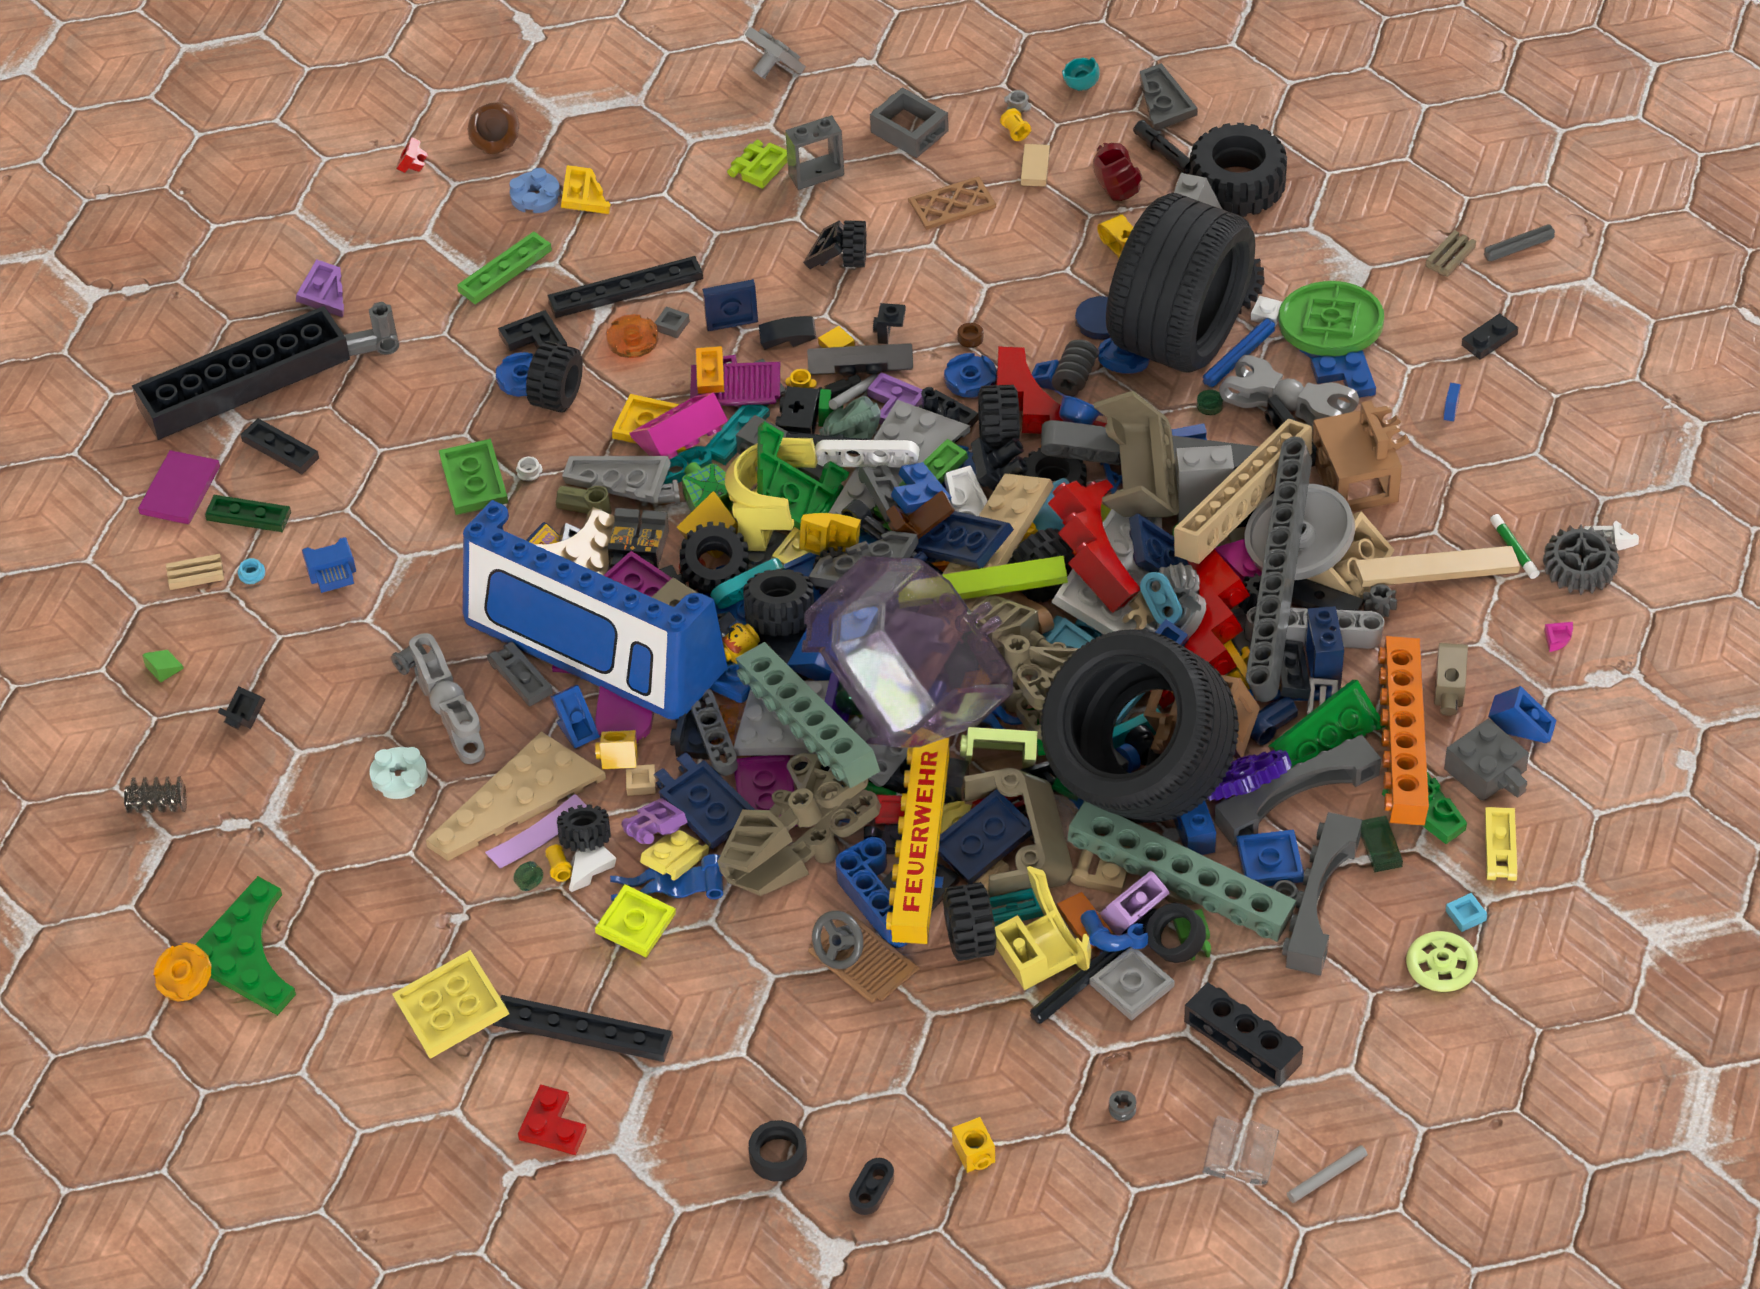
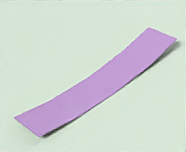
M574 794L530 828L485 853L499 868H502L522 858L558 835L557 817L558 815L561 816V812H568L570 807L577 809V805H582L583 808L587 807V805Z

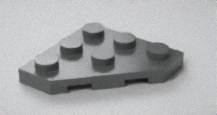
M890 531L882 534L881 540L871 544L864 541L846 548V553L838 557L832 558L830 555L819 559L809 575L810 582L813 586L887 596L918 544L917 534Z

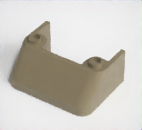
M1134 391L1095 402L1094 408L1107 417L1105 429L1108 437L1119 444L1123 489L1102 497V502L1123 517H1132L1137 513L1143 517H1170L1178 514L1179 500L1172 430L1167 417Z
M1005 768L964 776L965 802L986 798L996 789L1002 795L1008 797L1023 795L1035 842L1034 845L1022 847L1017 852L1015 858L1017 870L989 875V898L1032 888L1027 871L1029 866L1044 871L1049 888L1067 884L1072 875V863L1050 783L1043 778L1015 768Z

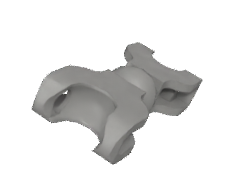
M1243 355L1235 365L1236 376L1227 377L1219 388L1221 398L1224 401L1242 408L1267 407L1268 398L1277 395L1288 411H1296L1295 416L1304 419L1307 425L1312 426V430L1314 420L1353 412L1359 404L1357 392L1350 387L1335 382L1319 385L1308 382L1303 387L1296 379H1283V374L1275 372L1269 362L1251 355ZM1245 366L1250 367L1252 371L1247 370ZM1229 387H1230V388H1233V389H1235V390H1237V391H1240V392H1239V393H1233L1232 391L1229 390ZM1345 397L1350 401V403L1342 401L1338 398Z
M429 633L414 636L409 641L411 655L416 664L414 670L417 683L423 694L429 697L432 709L441 715L442 722L460 760L465 764H474L481 761L485 757V749L479 734L481 729L479 716L471 702L465 699L463 689L453 682L452 674L435 638ZM426 644L431 647L429 653L422 655L418 647ZM467 743H474L477 750L474 753H468L464 751V746Z

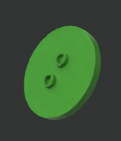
M1322 281L1305 285L1289 294L1279 309V328L1284 338L1294 347L1314 355L1343 356L1350 352L1361 351L1378 339L1384 327V310L1380 301L1368 290L1347 282Z

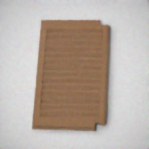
M847 911L846 913L858 923L862 931V954L854 965L846 969H834L827 965L825 966L871 1003H874L877 999L883 1001L918 971L919 966ZM841 920L834 922L836 928L847 925ZM824 930L821 933V944L827 954L830 947L829 934ZM811 941L812 947L808 949V952L823 963L816 955ZM854 947L838 951L835 960L847 959L852 954Z

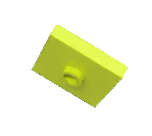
M625 884L595 927V933L647 958L675 916L676 908Z

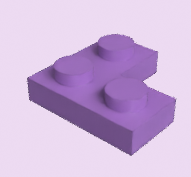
M882 372L867 389L868 397L885 403L880 410V425L883 424L897 400L917 407L922 404V389Z

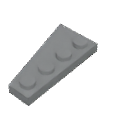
M569 456L562 477L566 484L584 488L603 486L610 494L656 504L671 462L668 456Z

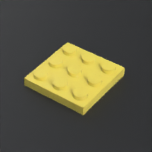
M471 950L392 994L430 1059L509 1015L506 1006Z

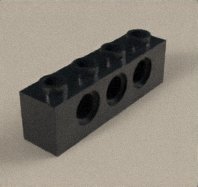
M1207 982L1185 1004V1023L1280 1087L1302 1064L1303 1046H1301L1297 1039L1279 1031L1272 1022L1263 1020L1254 1014L1247 1005L1238 1003L1229 997L1223 989L1216 988Z

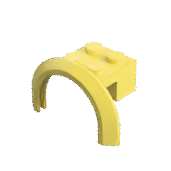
M1031 866L1027 867L1030 883L1044 916L1025 926L1017 915L995 927L996 948L1024 990L1074 964L1085 971L1089 969L1091 959L1089 937L1087 934H1084L1082 942L1079 938L1074 939L1053 901L1046 874L1043 870Z

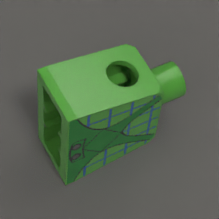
M696 462L688 464L684 470L686 475L682 478V488L690 511L692 512L713 491L728 511H731L733 501H730L725 486L726 472L713 463L703 468Z

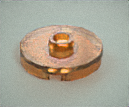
M637 314L624 315L615 319L611 323V327L606 331L608 347L620 357L636 358L644 356L656 347L659 340L656 324L648 317L647 319L641 318V315Z

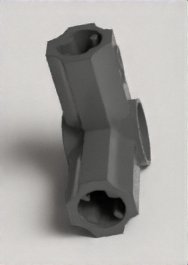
M384 302L374 303L372 308L369 309L372 329L345 334L349 356L372 351L389 355L396 352L399 348L391 305Z

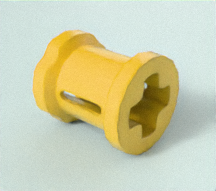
M1016 108L1008 109L1001 115L1000 123L1010 131V136L1014 141L1024 140L1030 134L1031 126L1028 122L1023 121L1021 113Z

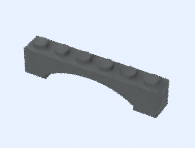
M1363 735L1345 740L1341 745L1329 751H1323L1304 763L1296 764L1292 769L1287 770V773L1280 775V778L1271 780V783L1261 785L1260 788L1253 792L1223 799L1219 804L1215 805V824L1234 847L1236 846V836L1258 834V826L1262 819L1278 804L1300 792L1323 785L1352 783L1357 787L1378 777L1380 774L1381 757Z
M1328 812L1325 823H1319L1316 839L1320 841L1318 846L1313 845L1310 862L1313 865L1311 869L1306 868L1303 885L1306 886L1305 892L1299 891L1296 908L1299 909L1298 915H1292L1289 931L1293 933L1291 938H1285L1282 955L1287 956L1286 968L1321 976L1328 953L1329 935L1323 934L1317 915L1318 899L1331 874L1348 858L1355 859L1361 838L1362 819Z

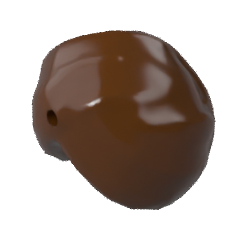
M503 102L488 103L479 107L471 115L467 128L469 140L486 154L501 153L512 147L517 140L520 123L517 114L510 105Z

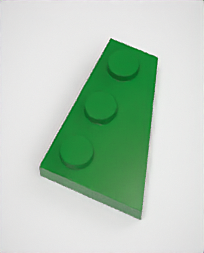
M1427 772L1429 807L1425 825L1421 826L1443 843L1448 844L1466 831L1467 822L1451 799L1446 798L1441 792L1440 784L1436 778H1431ZM1383 789L1382 795L1385 797L1388 789Z

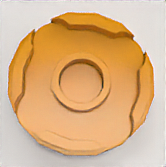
M188 942L180 943L181 945L176 947L171 946L160 955L154 967L153 976H155L157 990L168 999L177 1002L187 1001L199 995L207 986L211 976V962L208 955L197 945Z

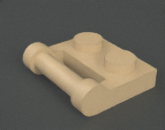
M1082 849L1077 869H1074L1072 872L1071 882L1077 886L1121 895L1128 872L1123 867L1113 862H1106L1100 858L1096 874H1089L1088 869L1093 853Z

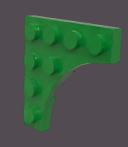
M257 876L195 945L201 948L210 959V978L278 1016L296 996L294 987L276 974L264 954L262 933L263 926L266 924L274 905L282 896L281 888Z

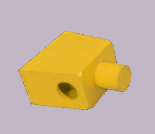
M714 491L677 526V529L685 539H687V533L690 530L696 532V526L700 524L703 527H707V522H713V526H718L719 522H723L727 529L731 525L736 528V534H738V523ZM711 550L706 553L714 558H719L724 552Z

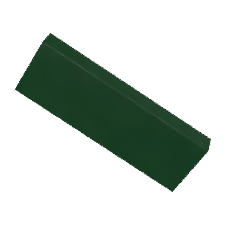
M213 495L205 517L206 521L283 532L291 515L290 506Z

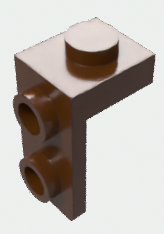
M940 491L909 516L904 514L895 505L889 508L886 513L891 520L888 525L892 531L917 534V538L920 539L954 513L955 509L947 495Z

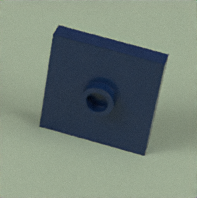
M754 279L702 289L707 331L758 322Z

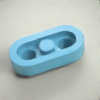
M1159 572L1146 574L1141 580L1140 589L1154 619L1159 624H1162L1165 619L1176 624L1181 619L1182 607L1168 578ZM1154 581H1158L1161 585L1160 590L1157 592L1152 589ZM1167 606L1173 609V614L1170 617L1164 614V609Z

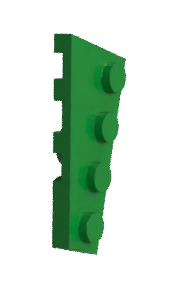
M1351 680L1268 747L1271 751L1275 750V752L1280 749L1282 751L1286 750L1292 763L1291 768H1293L1296 764L1304 763L1323 751H1329L1341 745L1345 740L1354 739L1360 735L1364 737L1367 733L1380 730L1385 726H1381V717L1359 681Z

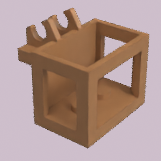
M1372 400L1361 402V409L1359 411L1316 419L1313 422L1312 442L1317 447L1315 467L1323 486L1332 488L1340 493L1348 502L1352 512L1399 502L1402 464L1396 450L1410 442L1406 434L1399 439H1391L1394 434L1401 432L1398 425L1401 423V420L1397 415L1392 419L1383 420L1386 414L1392 412L1391 407L1387 405L1376 408ZM1377 478L1383 493L1348 500L1349 484Z
M1221 675L1227 685L1231 686L1230 691L1238 713L1239 731L1237 733L1239 736L1233 757L1241 758L1245 753L1260 707L1240 678ZM1152 690L1144 712V717L1156 731L1151 746L1152 751L1156 754H1162L1168 746L1177 720L1176 700L1170 714L1156 712L1163 690Z

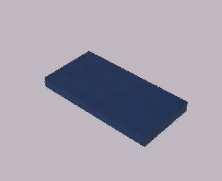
M954 511L949 517L918 539V544L914 550L924 553L929 558L981 569L1014 529L1008 522Z

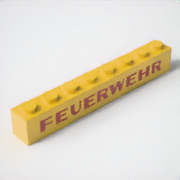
M914 736L913 747H908L907 765H911L910 770H905L904 788H908V792L902 793L901 811H905V816L899 817L898 834H902V840H896L895 858H899V864H893L892 881L896 882V888H890L889 905L893 906V912H887L886 930H891L892 942L928 944L950 757L949 738Z

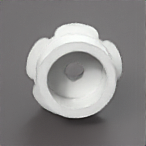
M534 457L522 458L516 467L517 476L525 481L536 480L543 470L541 464Z

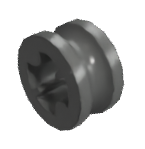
M1124 1090L1113 1093L1109 1099L1110 1115L1118 1121H1127L1133 1118L1136 1114V1097L1131 1092ZM1121 1102H1126L1128 1107L1125 1105L1124 1109L1118 1108V1104L1121 1105Z

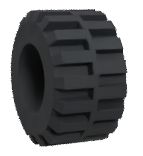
M545 341L539 346L531 360L527 374L526 393L530 405L560 413L566 412L577 396L582 379L583 362L580 350Z
M981 386L978 393L980 439L995 450L1003 447L1013 438H1017L1020 441L1019 403L1015 386Z
M1041 447L1038 448L1037 452L1031 451L1028 453V457L1023 458L1027 464L1028 471L1022 473V476L1051 479V481L1065 478L1069 483L1077 480L1081 486L1087 487V468L1083 460L1047 456L1041 452Z
M707 522V527H703L700 524L696 526V532L690 530L687 533V539H683L680 549V570L685 583L689 582V588L693 590L697 588L698 593L703 595L710 593L711 598V592L718 585L748 571L749 552L747 542H744V536L740 532L736 534V528L731 525L728 529L725 528V523L719 522L718 526H713V522ZM718 550L727 554L731 560L723 568L708 569L698 559L708 551Z
M1047 528L1031 534L1026 540L1022 541L1019 547L1012 553L1008 564L1064 556L1068 577L1073 569L1068 563L1075 555L1071 547L1058 534V529ZM1062 584L1021 591L1028 599L1036 603L1040 601L1046 602L1049 599H1054Z
M790 569L766 570L763 573L755 574L753 578H749L747 584L744 585L746 623L755 631H759L760 634H768L775 637L799 633V630H805L814 616L813 584L808 577L803 576L800 572H794V570Z
M981 882L945 888L943 894L944 915L950 946L955 958L958 961L994 955L996 950L995 924L990 899L984 885Z

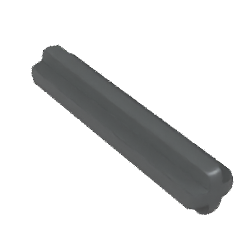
M1550 224L1485 247L1484 256L1490 262L1553 239L1555 237V230Z

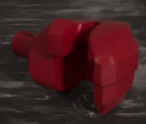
M1103 143V147L1101 145L1098 146L1097 153L1093 159L1094 174L1099 184L1113 201L1128 200L1139 192L1141 188L1140 182L1143 178L1138 167L1133 166L1125 146L1120 143Z

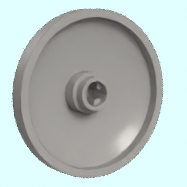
M1319 484L1308 485L1295 580L1307 579L1327 571L1341 560L1352 544L1355 534V520L1351 508L1340 493L1327 486ZM1274 494L1267 497L1254 510L1245 529L1246 549L1251 560L1260 571L1263 568Z

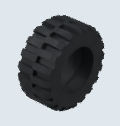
M1237 123V125L1223 124L1220 128L1217 126L1211 128L1209 133L1205 132L1194 143L1190 153L1189 175L1207 178L1223 210L1241 217H1246L1250 213L1253 215L1259 214L1262 209L1267 210L1273 206V203H1276L1281 198L1285 190L1287 171L1286 150L1281 141L1275 135L1271 136L1272 133L1265 128L1261 130L1257 125L1251 124L1247 126L1244 123ZM1229 167H1245L1251 169V171L1238 173L1224 169Z

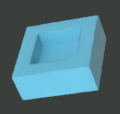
M1472 893L1446 904V913L1461 932L1487 921V912Z

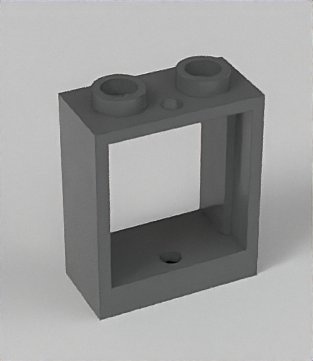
M903 87L895 94H892L888 100L878 108H875L870 114L871 133L915 158H918L949 131L948 112ZM904 109L925 122L911 132L891 121V119Z
M832 115L785 130L788 174L798 190L844 176L842 130ZM828 138L827 155L800 163V147Z

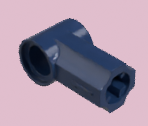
M1281 696L1259 710L1250 737L1260 746L1270 742L1279 728L1298 716V709L1294 701L1290 697Z

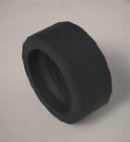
M1180 903L1166 904L1157 909L1150 917L1146 927L1150 948L1165 961L1173 963L1186 962L1195 957L1202 949L1206 939V927L1202 918L1187 905ZM1176 918H1186L1191 924L1188 938L1176 948H1166L1161 942L1164 928Z
M784 1120L769 1121L754 1130L748 1141L750 1164L754 1172L763 1179L773 1182L789 1180L797 1176L807 1162L806 1138L802 1130L793 1123ZM783 1139L790 1141L796 1147V1153L790 1159L783 1162H770L763 1159L760 1155V1148L772 1140Z

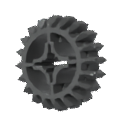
M1582 524L1578 529H1574L1570 525L1567 528V532L1560 529L1557 536L1552 535L1549 543L1545 546V554L1543 555L1545 572L1550 575L1551 583L1558 582L1559 589L1566 586L1569 593L1575 589L1579 591L1580 595H1582L1584 590H1589L1593 594L1595 587L1603 590L1605 583L1610 584L1613 576L1617 573V564H1619L1617 546L1612 544L1611 536L1604 537L1603 530L1597 533L1594 532L1593 525L1588 530L1584 529Z

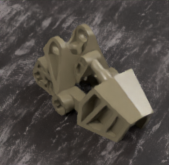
M990 595L969 610V618L977 627L969 635V644L984 673L989 674L988 680L994 683V685L1003 684V702L1006 710L1016 713L1027 731H1038L1037 739L1041 740V725H1037V719H1039V723L1042 721L1041 712L1043 703H1045L1044 698L1047 696L1046 692L1049 691L1048 687L1051 686V681L1054 680L1053 677L1057 675L1056 672L1060 670V667L1068 660L1067 658L1071 657L1072 653L1076 652L1078 648H1066L1062 642L1051 644L1046 641V637L1039 633L1038 610L996 595ZM1033 675L1031 681H1028L1024 676ZM1028 705H1031L1033 708H1035L1034 710L1030 711L1026 710Z
M801 753L794 756L787 763V769L798 790L794 792L786 790L775 791L772 795L774 805L770 810H742L717 861L720 872L728 883L763 896L809 875L804 864L811 857L814 856L816 861L820 863L833 861L839 854V847L833 836L848 837L879 815L881 804L876 794L863 790L868 784V779L850 789L843 780L838 781L831 770L828 772L821 769L822 764L817 754ZM808 762L804 769L794 770L797 763ZM851 819L847 825L837 826L841 820ZM796 824L800 828L816 825L789 847L788 844L793 840L788 831Z

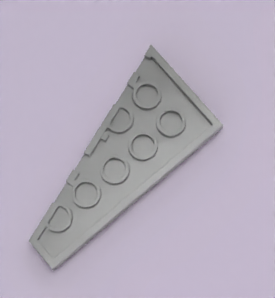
M897 400L873 440L912 441L919 446L920 451L917 463H921L945 440L949 439L954 443L961 436L964 438L970 433V426ZM883 451L873 452L876 456L884 457L887 455ZM860 467L855 468L829 513L841 515L842 509L854 499H858L868 506L872 515L874 514L873 508L876 506V503L865 483H861L859 480L858 472ZM889 467L899 485L903 481L898 475L901 467Z

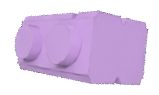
M1149 871L1112 901L1100 913V916L1116 935H1121L1170 893L1155 873Z

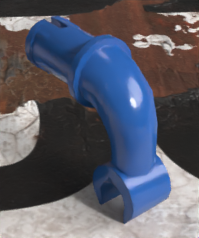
M1088 910L1080 917L1081 923L1089 935L1090 944L1101 950L1117 952L1129 947L1143 949L1148 944V933L1143 934V924L1131 925L1126 934L1112 935L1110 930L1103 926L1095 910Z

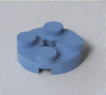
M535 168L532 172L524 173L510 181L511 203L519 211L525 212V209L533 210V213H543L552 209L558 203L560 195L559 182L553 175L546 173V170L543 168Z

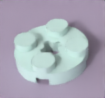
M395 747L388 750H379L375 754V760L370 766V778L373 788L376 791L378 789L383 792V796L391 799H403L415 794V789L421 784L422 787L424 786L428 778V771L425 759L420 755V751L417 748ZM404 770L401 772V776H395L394 771Z

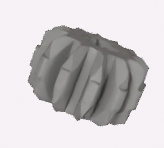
M1179 563L1178 565L1170 564L1167 568H1160L1159 573L1164 574L1168 578L1177 598L1182 596L1188 597L1189 592L1192 591L1199 594V576L1191 565L1183 566L1182 563ZM1154 581L1152 588L1157 592L1160 590L1161 585L1158 581Z

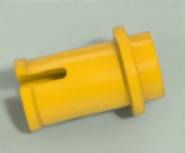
M558 844L549 846L545 850V855L551 867V877L558 882L568 880L571 877L573 868L566 860L563 847Z

